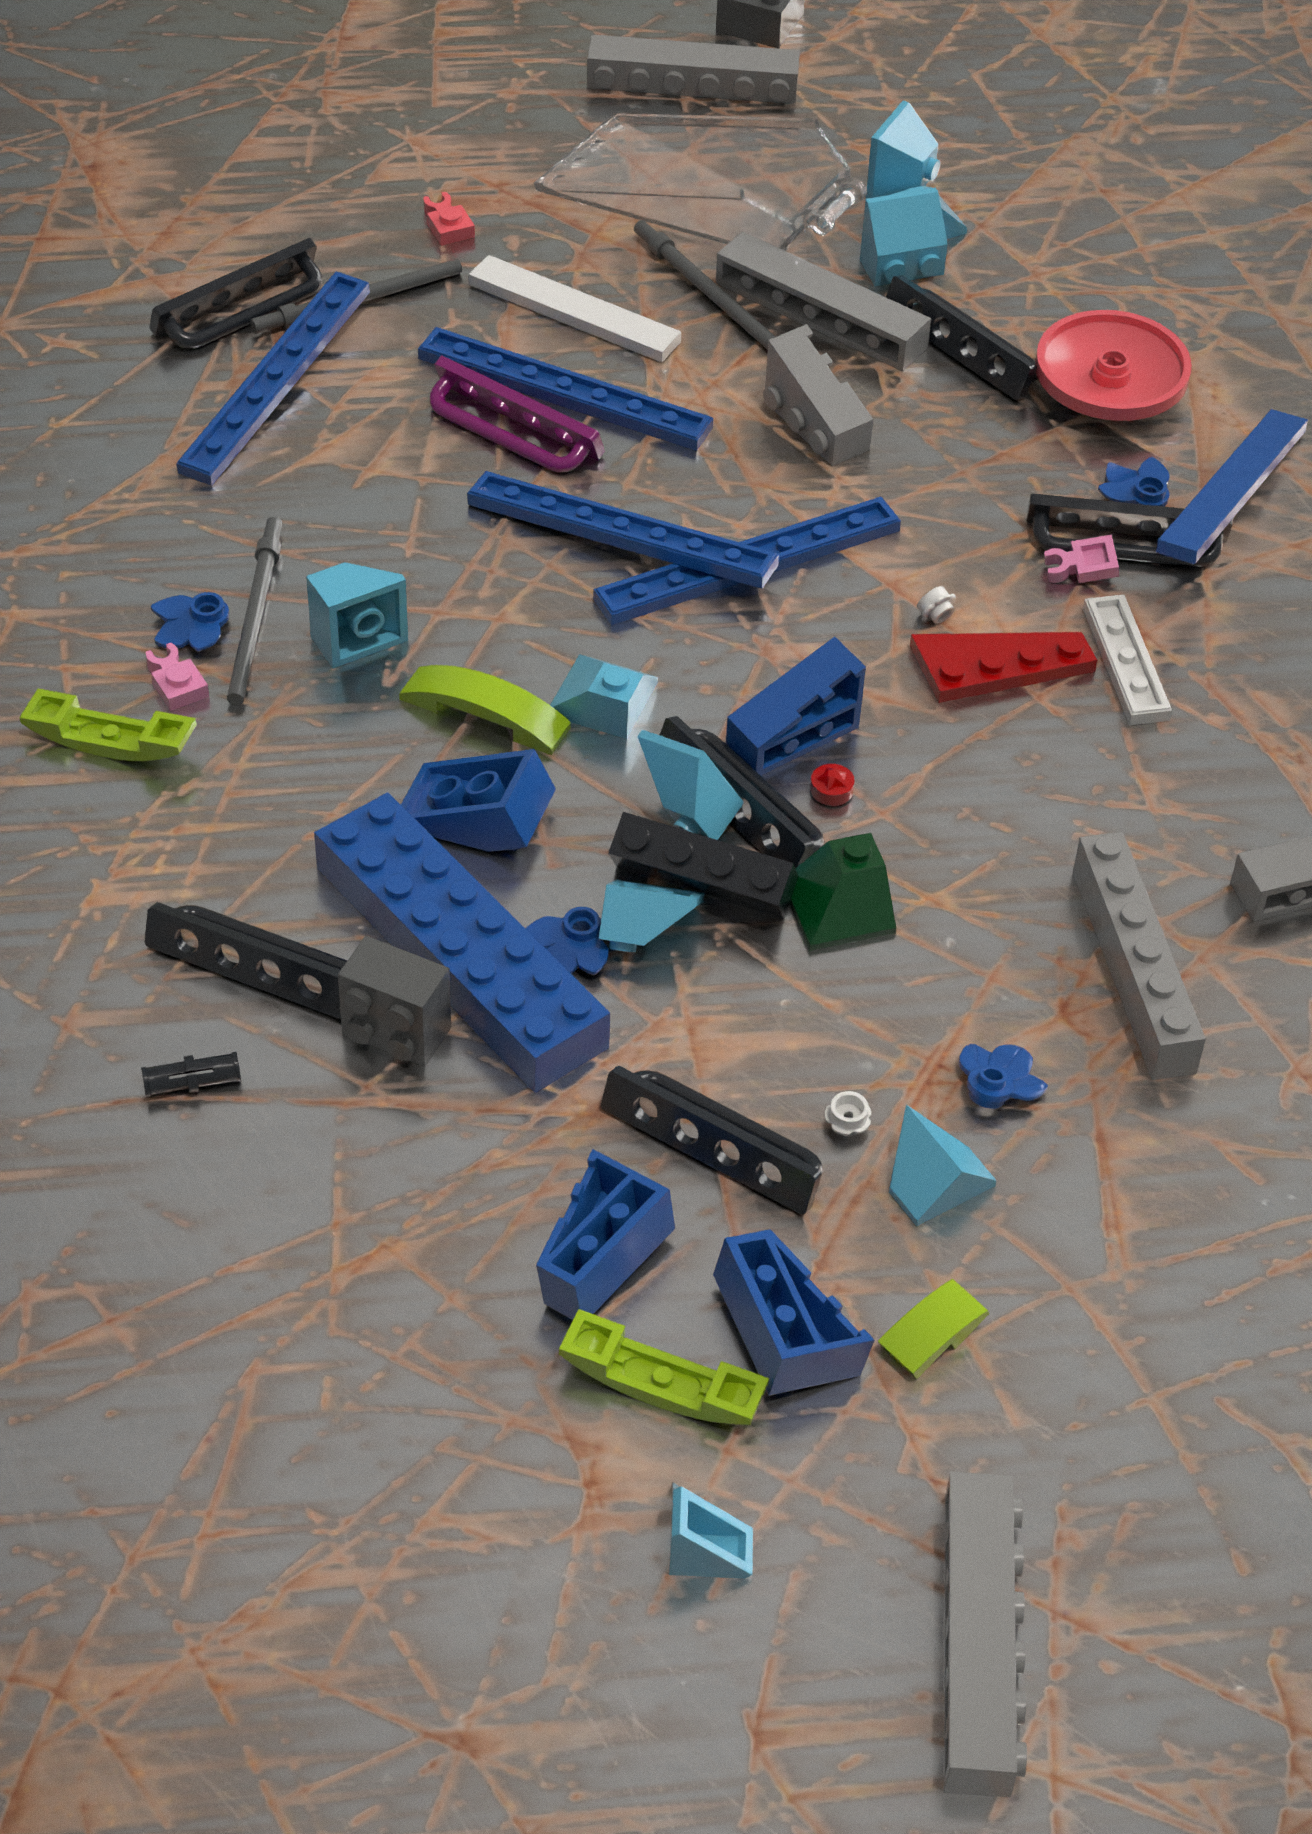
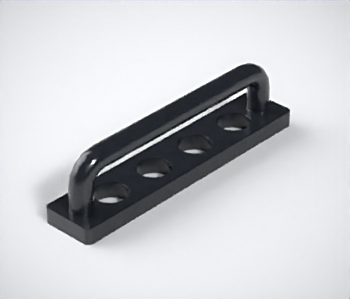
M307 238L155 306L152 309L149 329L155 337L167 333L176 344L185 348H197L249 325L250 320L276 312L277 307L290 303L295 304L313 296L322 285V274L314 262L317 250L316 244L311 238ZM303 272L308 279L298 286L197 332L188 333L181 327L298 273Z
M903 275L892 278L886 298L912 310L913 303L922 304L923 315L931 318L928 341L1013 399L1020 400L1026 398L1031 383L1038 380L1036 374L1037 366L1032 357L938 294L921 288ZM942 318H945L950 325V334L947 338L940 331L939 325ZM970 336L977 342L978 350L975 356H972L967 349V340ZM997 355H1000L1005 361L1006 367L1003 375H1000L994 366Z
M1031 494L1026 522L1033 524L1034 539L1044 550L1059 548L1068 552L1071 551V541L1081 539L1052 536L1049 532V526L1161 537L1184 508ZM1233 519L1195 564L1158 554L1156 552L1157 547L1114 543L1117 560L1206 567L1213 564L1221 555L1223 543H1226L1228 540Z
M678 716L665 719L659 734L660 736L703 750L742 800H747L751 807L750 820L744 815L741 806L730 823L763 854L791 862L797 868L825 844L822 832L718 736L706 730L691 729ZM772 825L776 827L780 836L778 846L775 845L771 838L770 830Z
M156 902L147 910L144 941L147 947L341 1019L338 973L347 960L204 907L185 905L173 908ZM181 929H187L196 936L198 948L189 946L183 940ZM222 944L230 945L237 951L239 963L231 962L224 956ZM263 959L270 960L278 966L280 978H274L267 974L263 968ZM311 975L316 978L321 985L322 992L314 993L310 991L304 983L303 976Z
M616 1066L609 1072L601 1101V1108L604 1111L799 1214H805L813 1206L823 1167L817 1155L809 1149L662 1073L649 1070L633 1073L621 1066ZM640 1097L647 1098L653 1102L657 1109V1117L649 1116L643 1111L640 1105ZM680 1119H687L695 1125L698 1131V1138H691L684 1133L680 1125ZM721 1140L729 1141L736 1146L739 1152V1160L731 1159L723 1152ZM763 1162L772 1163L777 1167L781 1174V1182L773 1181L766 1176L762 1167Z

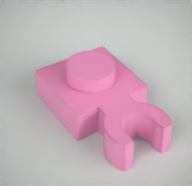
M1112 534L1071 541V551L1068 552L1059 548H1052L1044 552L1045 565H1060L1059 567L1048 569V581L1050 583L1062 582L1069 575L1077 574L1078 583L1119 577V565Z
M173 643L166 644L167 657L157 658L151 650L146 651L147 667L151 672L152 685L169 711L209 697L208 684L191 659L179 662L178 649Z

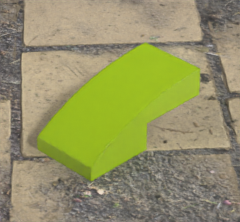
M951 1279L908 1311L878 1340V1343L917 1380L950 1345L956 1349L990 1313L954 1279Z

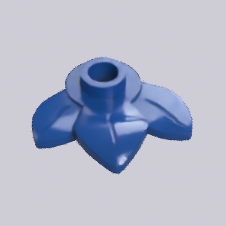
M1154 457L1146 459L1138 471L1109 462L1106 469L1107 483L1099 485L1098 490L1104 497L1114 502L1165 507L1170 495L1167 488L1170 474L1164 465Z
M213 592L200 593L193 598L185 595L172 596L151 605L152 612L166 622L154 638L155 644L166 648L168 643H173L177 649L183 648L188 644L196 651L210 648L221 637L220 627L229 619L228 605L220 595Z
M572 908L563 918L545 916L537 919L525 928L571 974L579 967L586 973L595 975L607 963L608 948L603 940L599 939L601 918L591 908Z
M969 1044L963 1048L960 1054L959 1067L968 1075L966 1084L969 1090V1097L981 1107L999 1108L1010 1098L1025 1101L1034 1100L1041 1097L1048 1088V1084L1043 1080L1029 1074L1033 1065V1057L1021 1046L1006 1044L998 1046L993 1052H990L976 1044Z

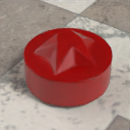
M839 764L821 765L811 775V795L815 800L825 805H842L853 796L854 775L848 768Z

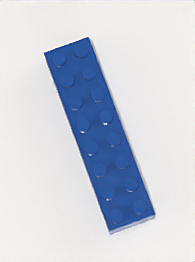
M388 792L314 832L317 869L392 946L450 968L451 1007L534 1093H537L609 1049L610 1012Z

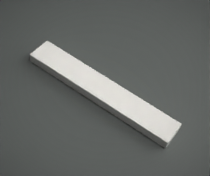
M488 255L468 274L470 286L661 363L681 343V331L491 255Z

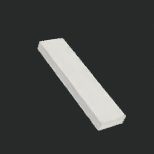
M1125 595L1085 599L1083 605L1084 614L1129 726L1170 721L1172 714L1171 706Z

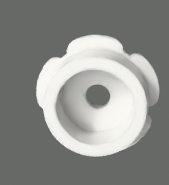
M943 586L930 590L917 604V608L922 613V621L926 623L932 620L935 624L946 621L955 611L953 604L956 601V596L949 594Z
M845 1091L834 1096L831 1105L826 1107L824 1115L826 1122L832 1124L834 1132L849 1136L861 1134L869 1128L871 1124L869 1117L872 1112L867 1100L862 1095L852 1091Z

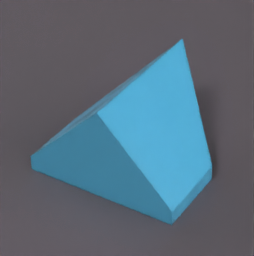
M906 1104L889 1193L917 1227L995 1187L997 1180L968 1146Z
M672 1482L669 1575L740 1579L752 1576L753 1528L684 1487H679Z

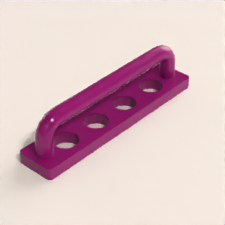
M441 355L434 364L440 379L430 392V405L439 416L544 468L558 473L568 472L577 468L586 456L598 461L604 454L605 449L600 433L597 430ZM450 390L458 392L572 448V450L564 457L556 456L446 402L445 397Z

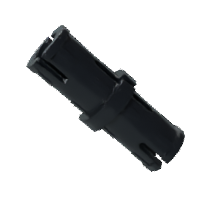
M237 1052L194 1059L193 1055L183 1056L184 1061L141 1067L146 1097L189 1089V1094L199 1092V1087L241 1081ZM206 1070H213V1072H209V1073L195 1074V1075H189V1076L179 1077V1078H173V1079H170V1078H169L170 1076H176V1075H182V1074H191V1073L200 1072V1071H206Z

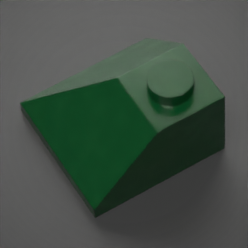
M872 833L830 840L795 868L799 878L790 905L809 951L896 934V922L886 865Z

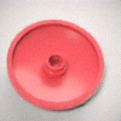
M1117 310L1084 311L1069 315L1055 322L1040 338L1035 361L1037 366L1036 374L1041 385L1056 401L1078 413L1113 421L1145 419L1159 415L1172 408L1181 400L1188 388L1192 367L1190 354L1186 346L1171 330L1147 317Z

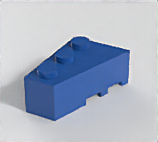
M834 636L727 717L726 744L762 776L859 728L866 666Z
M592 1149L587 1159L588 1168L581 1182L575 1184L570 1194L572 1201L564 1217H559L536 1264L544 1304L572 1320L578 1309L594 1314L675 1229L670 1189Z
M769 1229L725 1238L713 1276L759 1375L769 1378L766 1388L768 1395L861 1376L875 1341L874 1338L865 1329L858 1331L841 1313L843 1307L833 1295L827 1298L810 1280L811 1272L776 1234Z

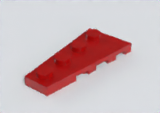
M1082 632L911 634L910 648L938 703L1093 673L1096 671L1098 661Z

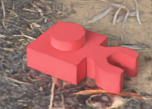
M447 192L441 193L442 202L440 203L432 202L428 196L423 198L427 225L441 246L475 238L474 223L462 205L451 206V196Z

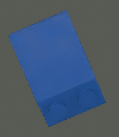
M535 749L423 763L401 806L435 838L485 851L517 850L527 847L556 788Z

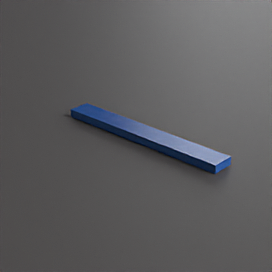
M335 271L177 461L178 474L211 486L216 482L370 293L369 282Z
M438 327L434 328L418 348V359L435 364L442 355L519 393L695 451L699 449L713 429V417Z
M1271 409L1158 539L1156 552L1195 564L1306 432L1308 419Z
M488 471L482 474L467 493L468 505L761 589L779 565V554Z
M877 497L741 541L740 543L778 553L779 565L774 571L777 572L899 532L901 520L882 497ZM673 563L593 589V600L612 626L740 584V582Z

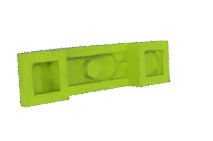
M449 665L421 666L399 693V700L434 713H438L443 704L513 729V742L551 756L571 728V722L532 693L493 675L468 668Z
M39 688L19 717L22 725L56 743L89 754L128 761L160 760L180 754L197 725L196 718L155 711L150 721L82 709L76 695Z
M578 1309L559 1347V1355L572 1365L601 1383L652 1406L705 1421L751 1425L768 1386L769 1378L723 1361L720 1362L716 1371L626 1338V1326Z

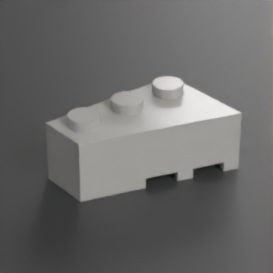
M806 324L768 340L766 381L763 397L769 409L774 410L789 425L792 431L797 432L811 445L815 453L820 454L831 466H834L870 450L873 418L848 382L839 383L829 368L833 364L832 359L827 352L822 355L818 353L809 340L813 332Z

